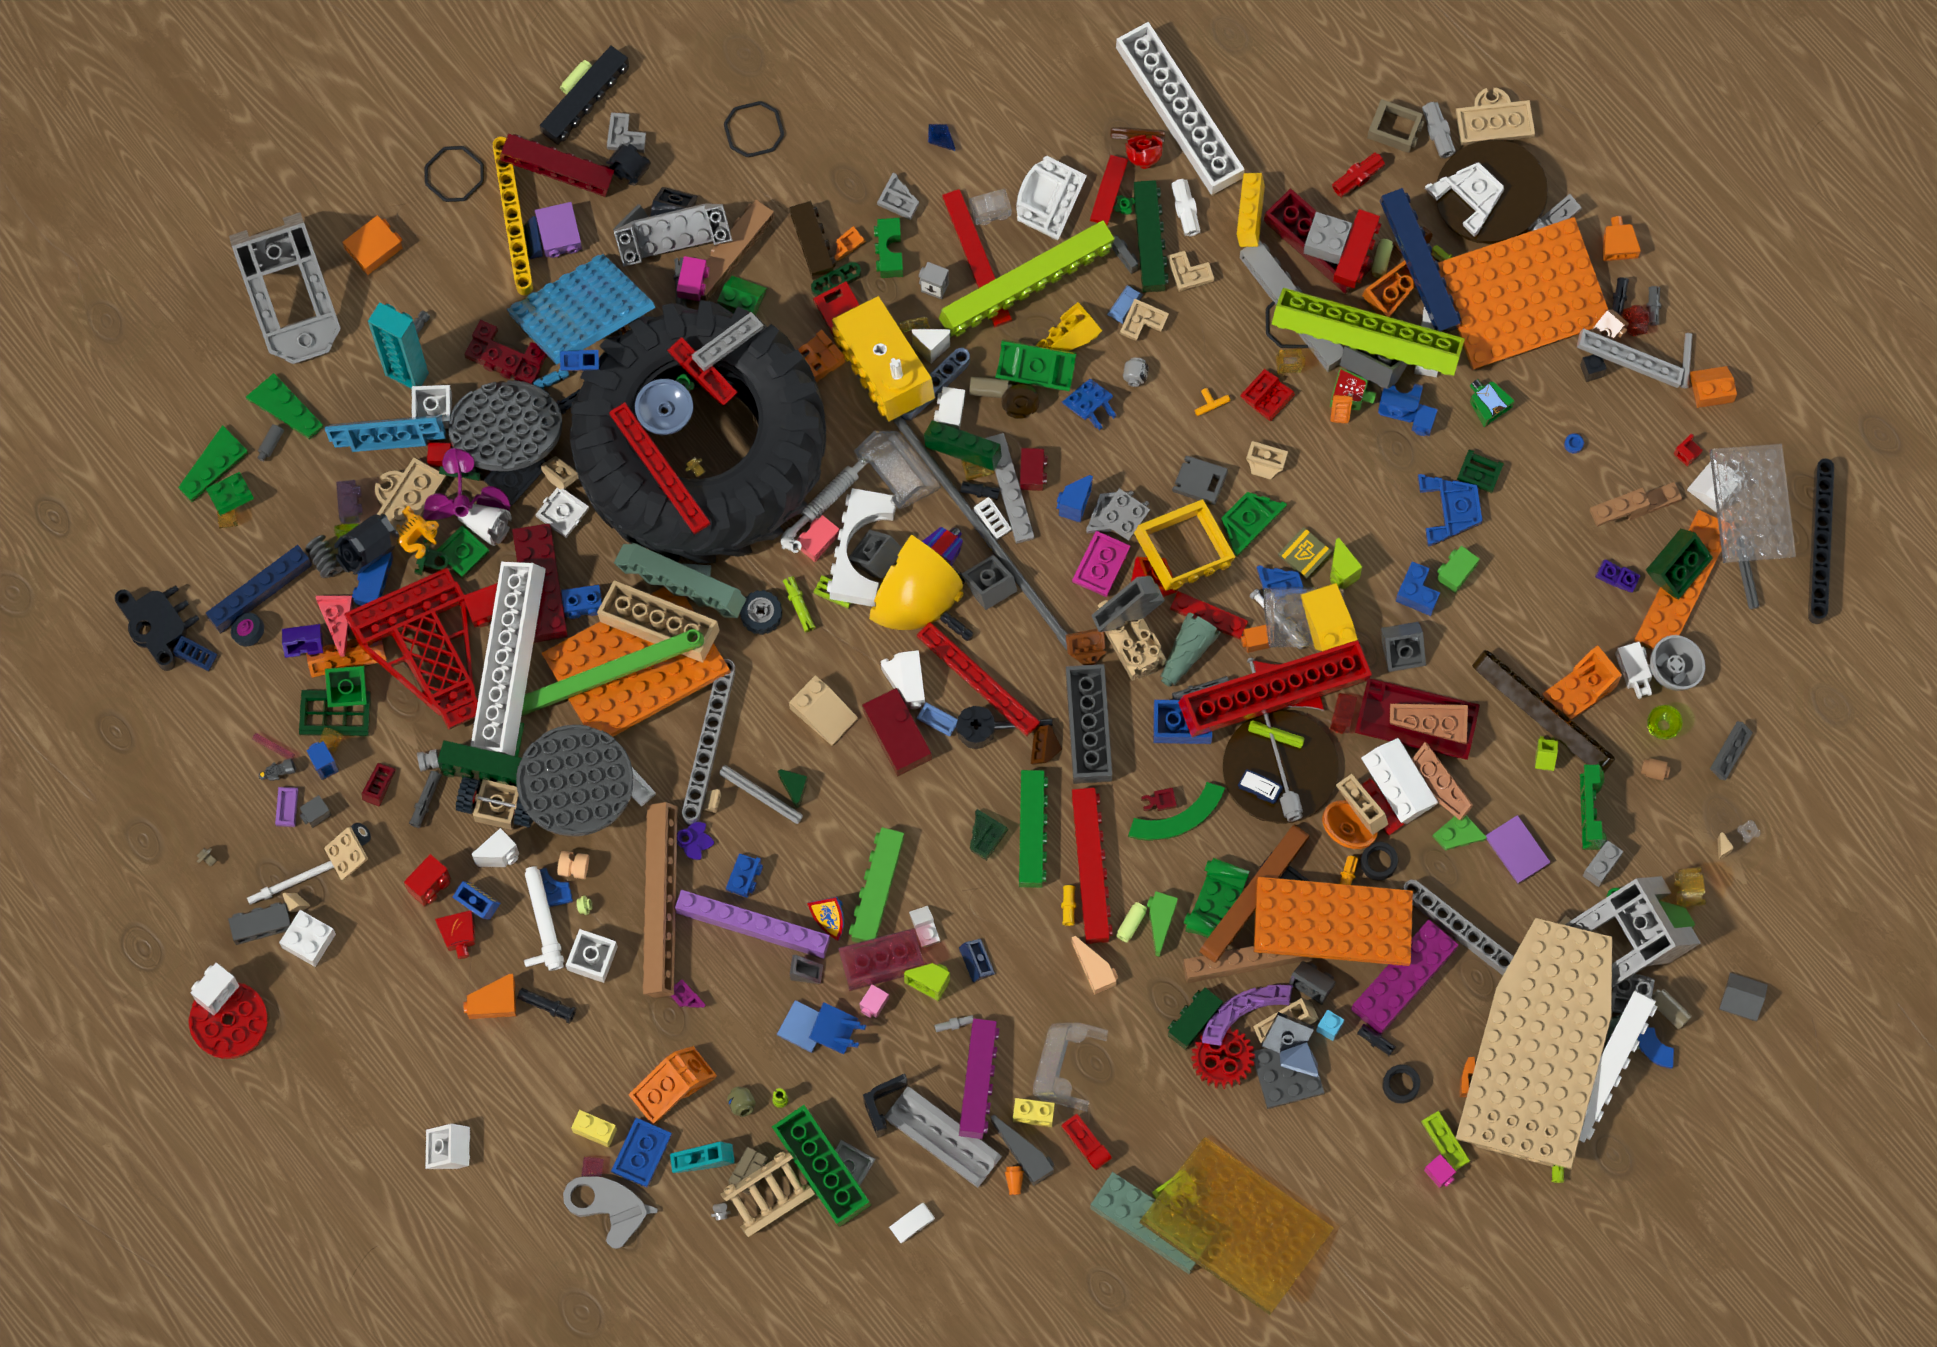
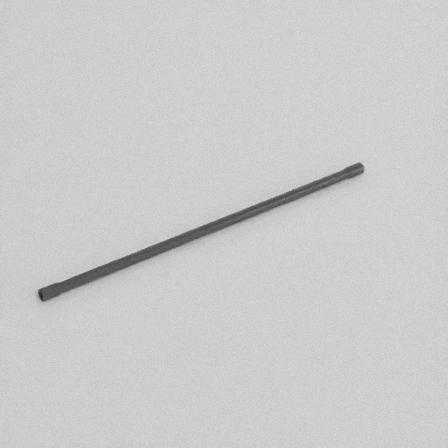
M902 416L893 419V422L998 560L1013 575L1017 585L1067 650L1066 635L1068 633L1061 627Z

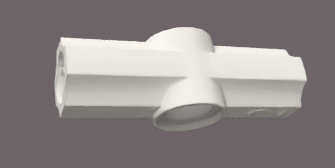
M1179 179L1172 183L1173 194L1176 200V212L1178 218L1181 219L1184 235L1191 237L1200 233V226L1196 215V203L1191 196L1188 180Z

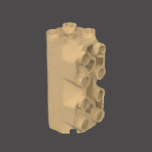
M1108 600L1102 601L1098 604V607L1101 608ZM1144 619L1125 621V624L1118 629L1104 631L1132 681L1135 680V676L1138 679H1142L1158 670L1157 665L1161 664L1163 666L1166 664V658L1161 651V645L1155 634L1148 628Z

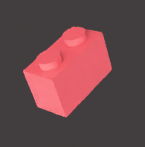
M823 515L819 519H814L810 524L811 528L807 532L801 533L797 539L802 545L801 551L814 562L838 538L840 530Z

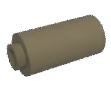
M971 376L969 395L1002 398L1004 392L1012 384H1009V380Z
M1657 989L1652 994V999L1656 1000L1654 1005L1658 1006L1657 1009L1678 1030L1692 1018V1015L1665 989L1662 991Z

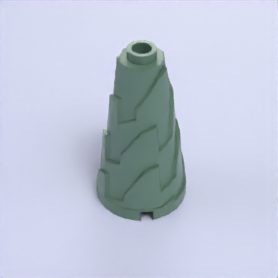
M1188 613L1185 617L1166 665L1160 675L1162 678L1161 682L1169 687L1172 685L1176 686L1183 675H1186L1189 669L1202 657L1221 633L1216 631V627L1201 617L1192 618L1193 613Z

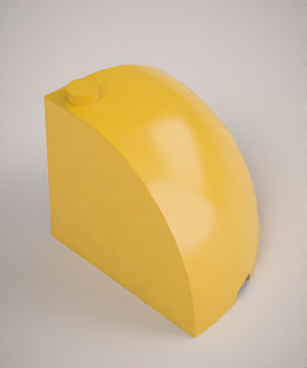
M911 535L897 555L899 556L896 561L897 564L891 565L874 599L876 607L873 606L871 608L869 619L881 626L895 630L923 628L929 622L934 623L939 620L945 611H949L955 601L958 603L964 594L962 592V581L956 571L938 553Z

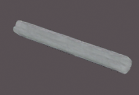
M724 765L720 770L721 776L794 823L798 824L802 820L803 815L733 769Z

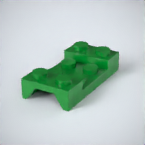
M1003 339L995 378L1070 391L1077 353L1021 344V342Z

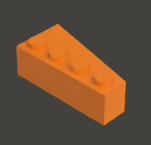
M1405 260L1364 290L1362 296L1376 314L1391 318L1416 288Z

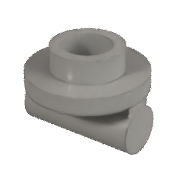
M725 1203L714 1204L713 1211L715 1213L711 1214V1217H715L716 1220L727 1219V1214H731V1211H726L727 1205Z

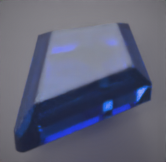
M929 124L928 143L955 151V145L947 124Z

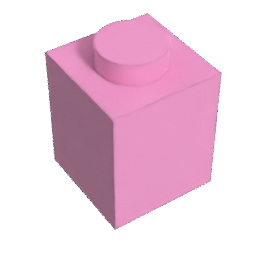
M871 985L860 1002L861 1012L870 1018L872 1016L877 1018L888 1001L889 994Z

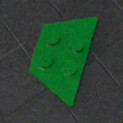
M1246 492L1221 518L1236 557L1287 507L1285 502L1279 503L1270 500V498L1259 497L1256 494Z

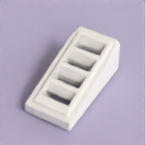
M989 497L974 507L975 514L996 541L1012 530ZM989 507V509L982 513V510ZM993 512L994 515L987 519L986 516ZM998 518L999 521L991 526L990 523ZM1000 525L1004 526L1002 529L995 532V529L998 528Z

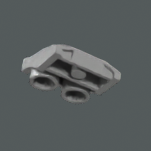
M1634 974L1613 987L1612 1013L1622 1014L1634 990L1652 998L1655 979Z

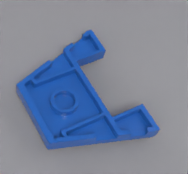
M1418 474L1420 493L1440 491L1445 526L1426 528L1428 546L1437 544L1482 524L1477 485L1458 481L1452 482L1438 477L1432 478Z

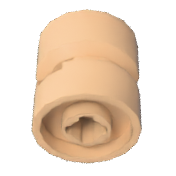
M562 850L558 863V875L569 877L572 874L574 878L586 879L589 854L578 853L574 855L573 852Z

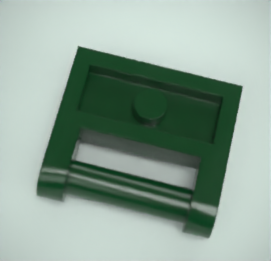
M1469 449L1457 480L1477 485V488L1493 493L1504 462L1493 461L1475 454L1473 450ZM1472 460L1493 468L1495 472L1471 464L1470 461Z

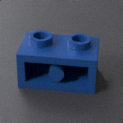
M599 585L561 590L565 617L576 619L581 617V615H598L597 612L602 604Z

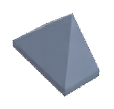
M1307 1042L1281 1051L1280 1065L1282 1067L1314 1077L1318 1076V1063Z

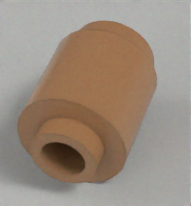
M1649 758V760L1644 759L1641 774H1645V777L1663 781L1664 777L1668 778L1670 767L1667 766L1668 762L1652 758Z

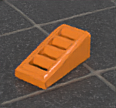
M1333 396L1331 422L1349 423L1353 397Z

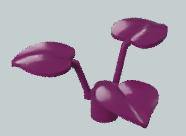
M452 448L445 453L442 465L449 474L458 472V496L455 500H449L444 494L430 495L425 501L423 519H444L454 514L458 517H464L469 513V509H472L475 502L477 505L510 511V502L507 495L501 489L493 486L484 487L481 490V495L477 494L471 502L465 495H462L461 472L466 473L473 469L474 458L467 451Z

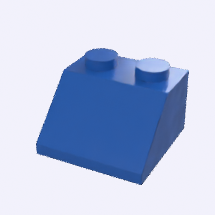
M1088 475L1065 486L1064 492L1059 493L1056 508L1059 509V516L1081 523L1092 490L1093 476Z

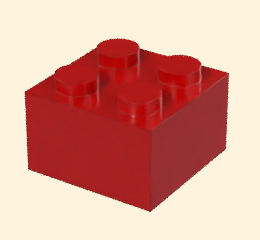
M430 854L404 881L408 893L425 907L437 898L436 894L441 889L444 890L449 886L451 877L448 869Z

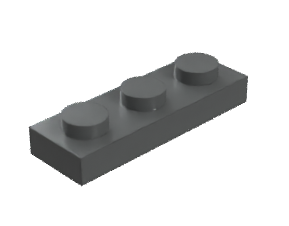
M1736 722L1710 768L1721 780L1727 779L1753 733L1743 722Z

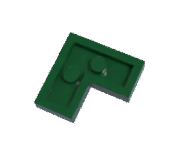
M440 466L439 474L458 477V472L449 474L444 470L443 466ZM473 468L466 473L461 472L462 478L482 481L484 473H479L477 468Z

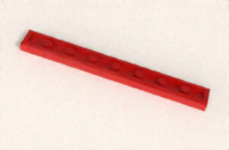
M957 189L943 194L942 198L979 289L995 280V276L961 191ZM1003 308L997 311L998 314L990 318L994 328L1012 322L1008 309L1004 310Z
M624 402L610 411L609 415L693 534L695 535L709 526L710 521L627 404Z
M931 622L917 634L919 640L1026 737L1040 725V721Z

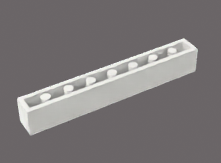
M1634 990L1600 1058L1579 1139L1582 1142H1585L1586 1138L1588 1140L1591 1139L1595 1131L1592 1128L1594 1122L1597 1121L1599 1123L1604 1113L1601 1111L1604 1103L1608 1105L1613 1096L1610 1093L1612 1087H1617L1622 1078L1619 1076L1621 1069L1626 1070L1631 1060L1627 1057L1631 1051L1635 1052L1640 1043L1637 1041L1639 1034L1644 1035L1649 1025L1645 1023L1648 1016L1653 1017L1658 1007L1654 1005L1656 1000Z

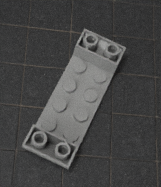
M702 204L634 220L614 230L623 266L640 263L644 257L713 241L714 245L732 241L723 204Z

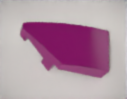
M683 979L674 985V995L670 997L679 1007L704 1008L706 1006Z

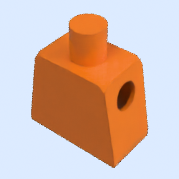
M1621 216L1612 217V226H1607L1604 231L1603 261L1638 258L1640 247L1633 226L1631 224L1623 225Z

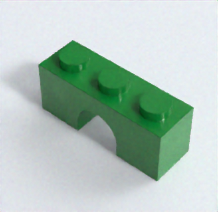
M900 218L877 219L878 226H874V237H878L879 243H875V253L879 254L880 260L876 261L877 272H880L881 278L903 277L902 252L893 253L887 248L891 243L901 242Z

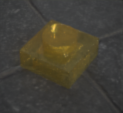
M325 727L319 743L324 741L328 750L336 753L344 734Z

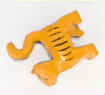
M407 506L402 511L407 521L402 526L399 524L396 526V530L399 533L397 543L407 552L418 551L415 558L420 559L425 555L426 547L423 544L416 543V541L423 534L432 544H437L434 537L437 534L439 524L436 521H425L421 516L415 515L414 511Z

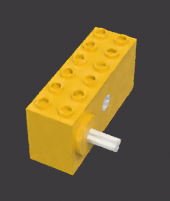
M879 296L832 319L833 327L831 329L835 336L833 339L836 346L842 348L845 360L851 362L854 374L860 376L861 385L864 389L867 388L869 390L868 394L871 401L877 403L880 415L882 417L885 416L888 422L935 399L931 376Z

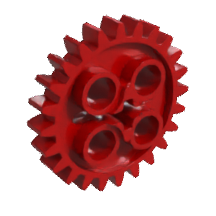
M1230 1026L1219 1049H1212V1044L1202 1043L1203 1036H1199L1201 1042L1195 1041L1197 1048L1192 1049V1053L1195 1055L1191 1056V1060L1195 1062L1192 1066L1193 1069H1197L1196 1075H1202V1082L1208 1079V1086L1215 1083V1088L1217 1089L1219 1084H1222L1223 1089H1226V1084L1233 1088V1082L1236 1081L1240 1085V1078L1247 1080L1245 1073H1252L1249 1066L1255 1065L1254 1061L1251 1060L1255 1058V1054L1251 1053L1254 1051V1047L1249 1046L1251 1043L1250 1039L1245 1040V1033L1239 1036V1029L1232 1032ZM1238 1047L1240 1051L1238 1053H1231L1230 1049ZM1210 1061L1216 1063V1066L1213 1068H1209L1206 1065ZM1232 1065L1236 1068L1234 1071L1228 1072L1225 1070L1226 1067Z

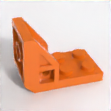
M1597 645L1574 667L1570 674L1542 693V696L1573 720L1612 692L1618 686L1622 674Z
M691 1046L675 1051L667 1056L628 1095L649 1122L654 1125L681 1099L689 1097L706 1086L717 1075L696 1048Z

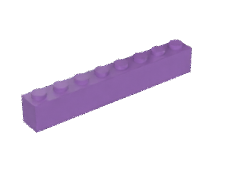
M681 890L675 906L676 914L823 959L830 943V935Z

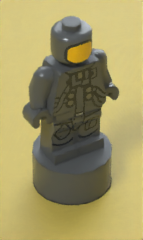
M286 759L279 765L273 762L271 766L266 767L265 772L259 773V779L264 780L268 778L269 781H274L276 779L280 780L279 776L295 773L296 767L293 759Z

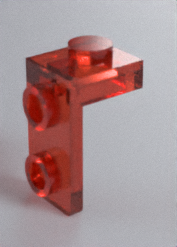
M1342 693L1338 694L1330 730L1341 734H1349L1357 697Z

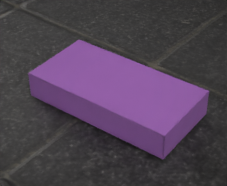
M278 787L276 826H296L298 788Z

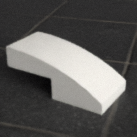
M921 1203L889 1228L899 1242L904 1243L917 1231H921L932 1222L935 1217L927 1206Z

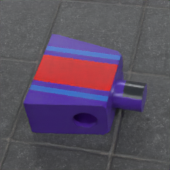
M940 527L922 542L938 553L952 567L960 553L963 540L959 538L962 533L958 528L954 527L948 531Z

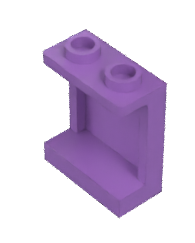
M571 202L535 210L546 257L555 258L560 256V254H573L582 249Z

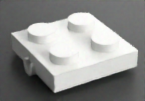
M556 488L550 497L547 496L545 498L543 506L536 513V517L545 524L550 523L551 528L567 538L575 526H578L579 521L581 522V519L589 510V506L566 490Z

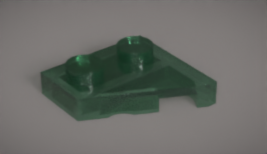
M977 809L975 811L973 836L970 843L971 852L987 861L1007 833L1008 828Z

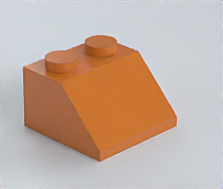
M1727 366L1690 372L1697 408L1735 401L1737 396L1735 382Z

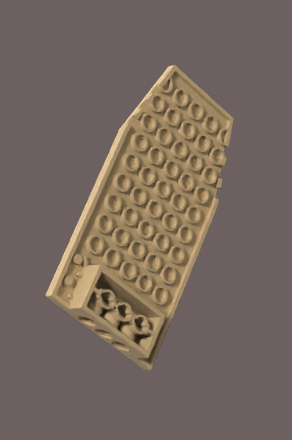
M1535 918L1496 987L1456 1140L1475 1144L1478 1148L1551 1167L1556 1165L1572 1170L1600 1058L1612 1019L1611 936Z

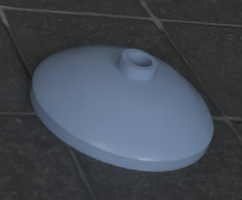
M658 379L648 383L640 390L635 401V412L637 419L645 429L655 434L667 435L681 430L689 422L693 412V402L689 391L679 382L670 379ZM663 409L668 410L666 414H663L661 411Z

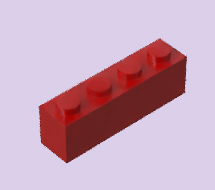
M1361 209L1358 210L1334 274L1333 282L1354 289L1356 283L1360 284L1364 274L1361 272L1362 267L1367 266L1370 256H1367L1368 251H1372L1376 240L1373 237L1375 233L1379 234L1382 225L1379 223V215Z

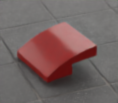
M1264 369L1244 390L1240 397L1259 414L1272 421L1295 396V393L1282 384L1278 377Z

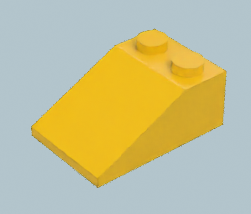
M1337 583L1300 594L1316 650L1324 651L1358 640L1353 621Z

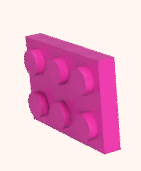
M1096 531L1072 582L1107 597L1131 546Z

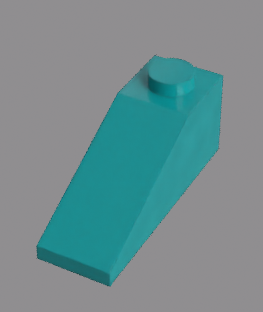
M721 1141L670 1154L672 1173L704 1170L735 1164L733 1144Z

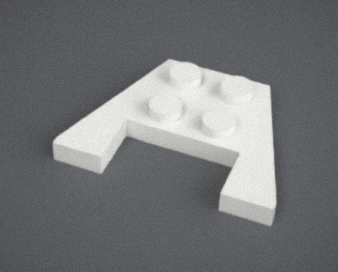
M1479 162L1457 171V174L1448 178H1441L1440 181L1425 186L1426 191L1436 200L1452 188L1476 211L1463 222V226L1474 237L1480 231L1504 191V186Z

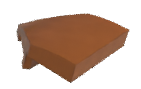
M1098 629L1066 635L1068 654L1082 665H1095L1100 657L1106 654V651H1104V632H1099Z

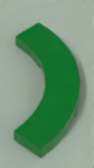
M1206 782L1204 790L1198 799L1185 811L1173 817L1161 820L1134 818L1128 837L1146 841L1166 840L1193 830L1203 823L1217 807L1225 787Z

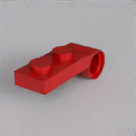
M1369 778L1361 784L1385 813L1388 825L1383 829L1387 835L1392 834L1404 825V823L1400 822L1384 794L1372 779Z
M1075 1114L1061 1125L1095 1170H1098L1112 1159L1108 1150L1099 1143L1078 1114Z

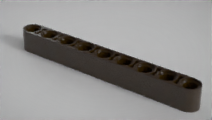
M1483 650L1473 663V668L1587 765H1600L1603 773H1605L1615 761V757L1494 654L1488 650Z

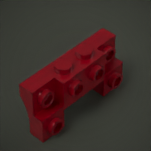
M480 319L464 354L465 358L482 365L484 369L490 372L496 371L506 379L512 378L517 381L533 384L538 378L547 354L533 342H530L525 354H522L493 341L498 332L497 326Z

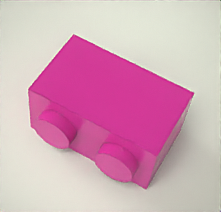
M684 256L676 290L677 298L700 301L701 295L704 296L706 289L704 279L708 278L710 267H707L706 260Z

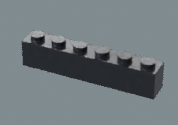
M610 45L540 124L541 133L557 145L561 141L564 142L568 138L569 132L579 126L584 115H588L592 111L593 105L603 99L609 87L612 88L616 84L617 78L627 72L629 69L628 57Z

